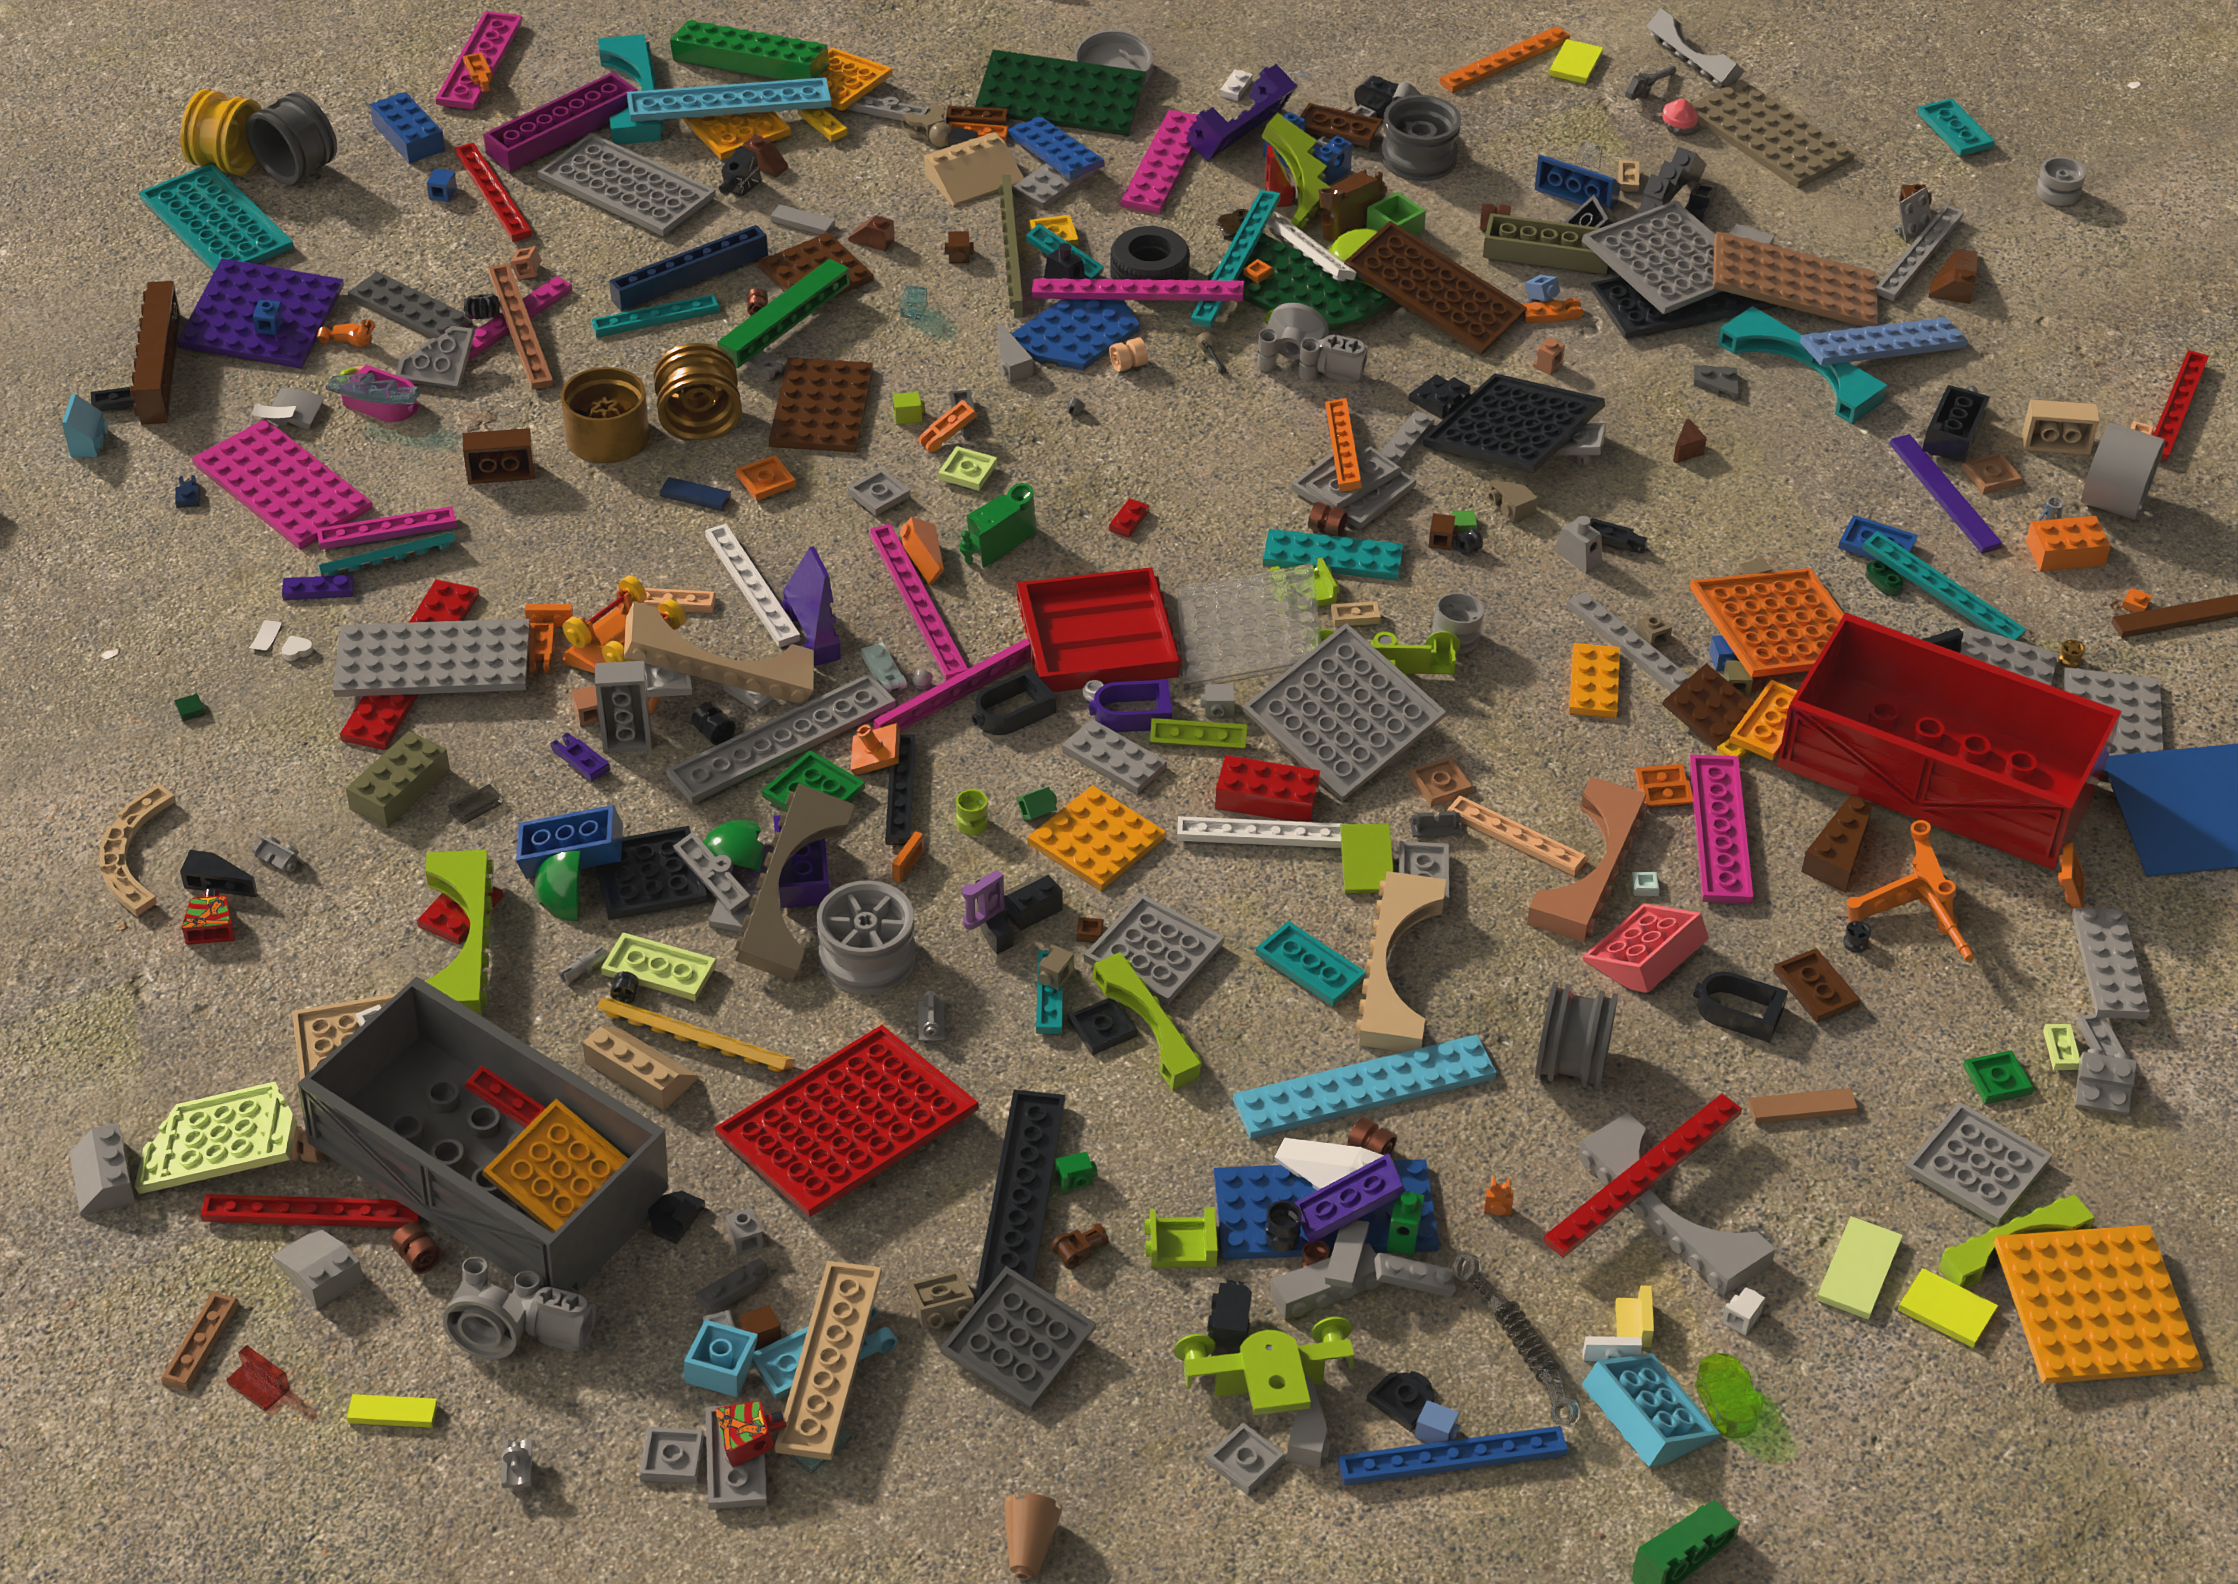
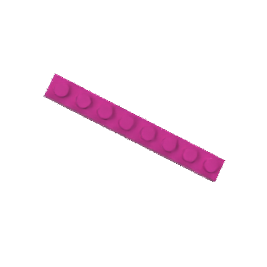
M556 276L524 297L522 300L529 318H533L572 292V284ZM503 312L474 331L475 335L467 361L510 333Z
M1023 639L968 670L957 674L953 678L938 684L936 687L918 695L912 700L899 705L897 708L874 719V729L897 723L901 729L900 731L1028 663L1031 661V643Z

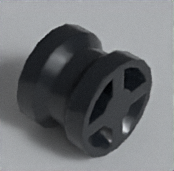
M1471 528L1466 531V534L1461 533L1455 537V544L1458 551L1462 555L1467 556L1473 550L1477 551L1483 547V539L1475 528Z
M1862 921L1848 923L1846 935L1843 939L1844 947L1855 953L1865 951L1868 948L1871 936L1870 926Z
M627 971L616 973L613 978L610 996L625 1003L634 1001L639 984L638 977Z

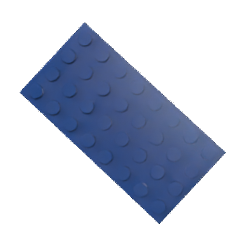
M1426 1159L1393 1160L1406 1191L1424 1195L1422 1217L1414 1252L1438 1251L1439 1240ZM1282 1165L1214 1168L1213 1176L1222 1260L1302 1257L1303 1246L1308 1242L1302 1226L1298 1246L1287 1252H1279L1270 1248L1265 1241L1266 1215L1269 1206L1274 1202L1285 1200L1295 1203L1316 1192L1317 1190L1313 1188V1184L1304 1177H1297ZM1395 1200L1356 1219L1369 1222L1365 1245L1370 1244L1376 1254L1395 1253L1387 1251ZM1400 1227L1399 1233L1407 1235L1409 1234V1229ZM1339 1229L1318 1239L1328 1245L1330 1250L1329 1256L1332 1255Z

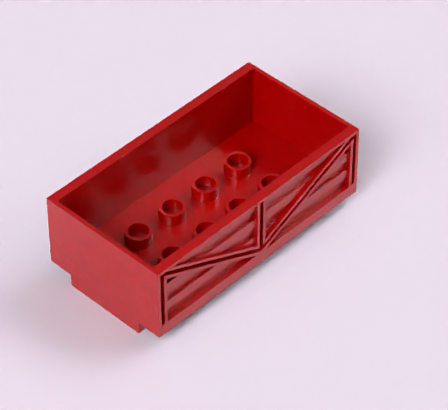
M1845 612L1789 704L1777 767L1918 820L1927 821L1934 826L2054 870L2059 862V855L2063 854V844L2071 843L2104 773L2122 711Z

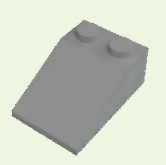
M320 1228L315 1229L272 1255L277 1265L316 1309L321 1308L364 1281L360 1261L344 1243Z

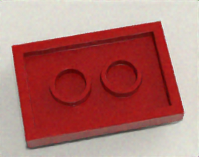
M493 886V893H488V896H491L492 909L504 897L503 890ZM443 893L417 919L418 927L458 945L464 941L470 930V921L465 911L452 898Z

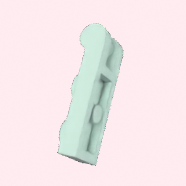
M883 642L861 649V656L873 677L888 693H891L896 688L899 690L907 688L904 675H901Z

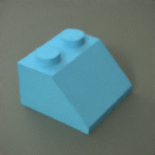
M71 394L62 421L70 457H97L99 449L103 448V437L108 432V423L104 421L102 411L78 395Z
M705 1320L684 1360L685 1383L738 1397L749 1374L758 1334Z

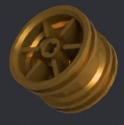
M690 343L673 348L659 359L653 373L655 393L657 395L658 418L662 427L670 435L684 441L714 439L727 434L736 426L741 417L742 406L740 392L737 388L736 365L726 351L710 344Z

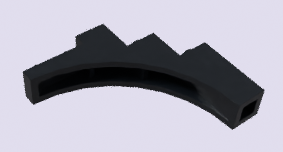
M1678 147L1672 162L1664 160L1659 175H1650L1643 192L1645 196L1637 214L1671 202L1677 192L1689 182L1699 183L1707 164L1697 153Z

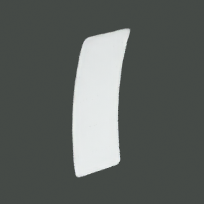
M255 404L251 414L264 418H288L293 416L296 406L272 407Z
M264 620L257 637L249 648L267 650L274 641L281 622Z

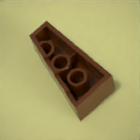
M1851 794L1806 850L1801 872L1846 893L1868 828L1873 804Z

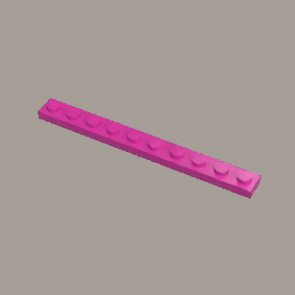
M1041 278L1034 279L1032 299L1243 301L1244 281Z
M891 524L869 529V536L945 681L968 670Z

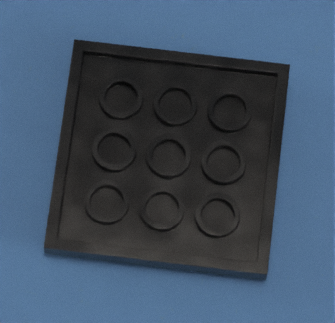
M689 826L622 837L621 861L596 866L608 920L707 902L704 883L675 852L673 847L691 834Z

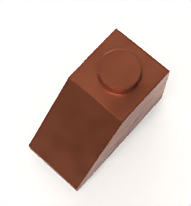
M755 134L743 143L744 148L756 152L760 171L773 177H778L789 168L788 163L772 141Z
M875 215L859 225L848 237V241L886 252L895 241L894 220Z

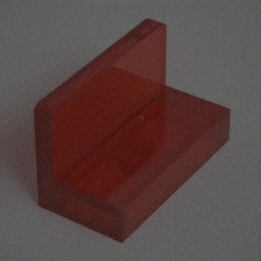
M246 1345L238 1352L242 1366L230 1375L226 1381L230 1387L262 1410L267 1411L290 1390L287 1374Z

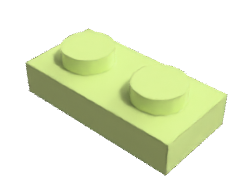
M2045 1024L2043 1032L2053 1070H2078L2080 1057L2071 1024Z

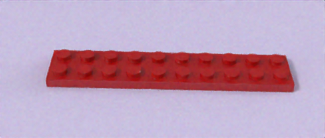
M435 579L409 623L464 621L479 596V589ZM419 694L363 696L340 732L341 741L386 750Z

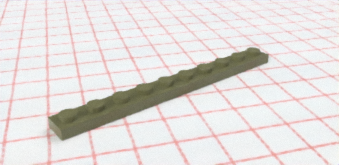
M1002 175V183H999L1007 283H1010L1008 284V296H1011L1009 297V309H1013L1014 318L1023 317L1011 175Z

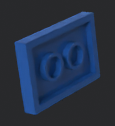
M1853 515L1839 541L1838 548L1879 561L1862 549L1863 543L1875 532H1880L1910 553L1917 542L1918 535Z

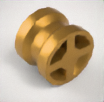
M2066 640L2063 642L2058 658L2060 665L2075 669L2080 667L2082 656L2085 653V646L2076 640Z

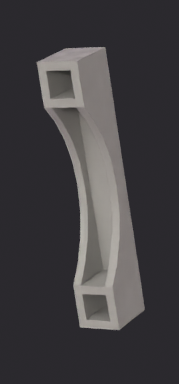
M1662 8L1658 10L1646 26L1652 31L1650 35L1657 41H1660V39L1664 40L1662 44L1669 50L1676 49L1675 54L1684 60L1687 57L1689 59L1687 63L1695 69L1700 67V72L1708 79L1711 76L1714 77L1713 82L1720 88L1737 82L1745 72L1744 69L1724 54L1704 55L1691 50L1683 35L1682 24Z

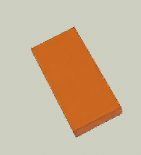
M915 831L892 862L894 881L901 883L924 852V836L922 833Z

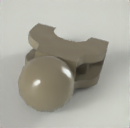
M938 104L927 106L929 113L925 115H915L911 112L901 115L902 128L911 138L931 141L934 146L939 148L948 146V137L953 129L949 124L945 123L943 119L944 109Z

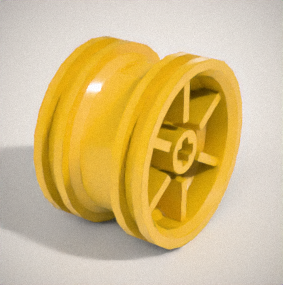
M201 89L196 92L186 106L180 128V146L185 160L189 164L200 167L216 163L222 172L237 176L245 175L257 161L249 147L245 125L249 116L262 109L261 105L253 99L241 96L233 97L229 100L224 93L211 89Z

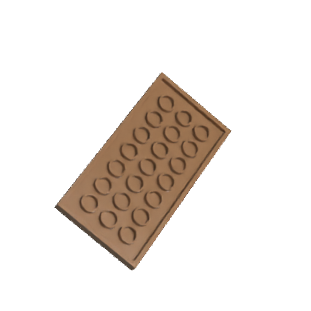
M1716 232L1714 237L1713 289L1862 327L1877 326V291H1875L1877 272L1867 268L1855 267L1847 263L1843 264L1832 261L1828 258L1812 256L1809 253H1801L1789 248H1781L1769 243L1754 241L1750 238L1734 236L1730 233Z

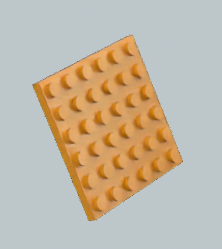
M2150 1225L1996 1236L1993 1242L2042 1384L2200 1372L2202 1369V1361Z

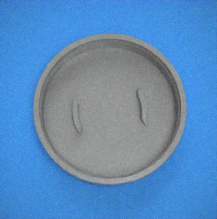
M1104 30L1093 33L1078 44L1074 53V61L1146 71L1144 85L1152 74L1151 48L1145 40L1131 32Z

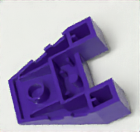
M812 546L809 547L784 588V600L781 601V606L786 614L788 613L792 622L799 620L806 634V644L803 647L814 650V666L841 660L839 635L833 628V624L837 623L836 615H832V608L830 607V604L834 603L830 577L815 547Z

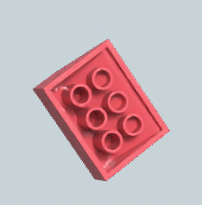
M1642 904L1582 958L1583 961L1624 987L1648 993L1659 982L1669 976L1694 951L1698 950L1709 939L1701 913Z

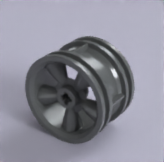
M291 92L267 108L252 114L246 121V138L255 159L270 177L281 184H294L315 169L321 168L333 161L336 157L337 140L330 121L322 109L303 93Z

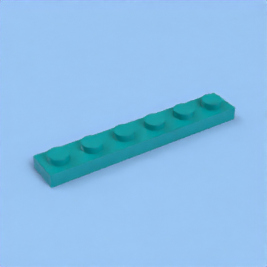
M454 532L445 533L318 564L317 568L319 574L325 573V576H333L339 574L338 569L347 568L349 572L361 569V564L367 562L374 566L384 563V558L392 557L393 561L406 558V553L415 551V555L429 552L428 548L437 546L438 550L451 547L450 542H454L456 539Z

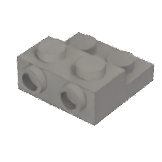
M2089 1049L2088 1052H2083L2079 1060L2074 1107L2128 1116L2131 1092L2134 1086L2136 1060H2130V1056L2124 1053H2116L2114 1057L2106 1056L2099 1049Z

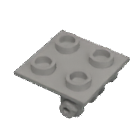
M1926 187L1898 203L1901 223H1897L1893 231L1896 235H1903L1905 242L1923 232L1932 221Z

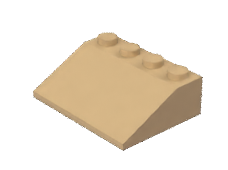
M996 132L924 155L925 176L953 207L999 192V183H1002V175H1011L1012 187L1024 179L1006 143Z

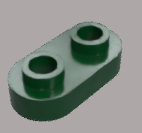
M1872 561L1867 564L1865 576L1880 592L1887 596H1898L1901 594L1904 584L1903 580L1889 566L1881 561Z

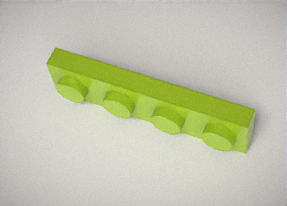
M1152 718L1150 743L1246 749L1247 724Z

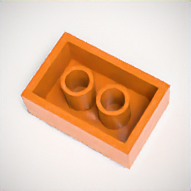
M2096 516L2031 521L2026 543L2039 571L2105 566L2111 547Z

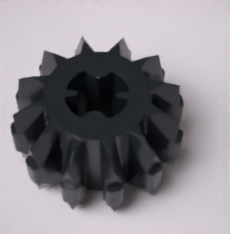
M478 294L464 299V312L469 319L484 320L495 318L500 314V302L498 296L494 294Z

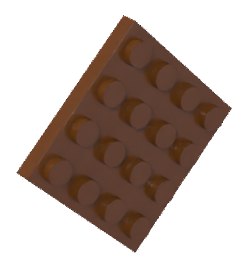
M829 232L758 261V268L783 292L828 259H832L849 268L850 285L836 296L874 281L873 273Z

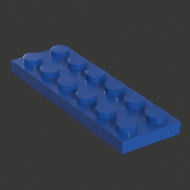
M1036 117L1026 123L1016 124L1015 127L1008 129V136L1069 179L1105 167L1102 157L1042 117Z

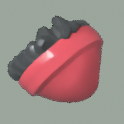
M1678 99L1665 105L1662 116L1668 131L1672 130L1674 134L1691 133L1697 129L1698 113L1690 102L1685 99Z

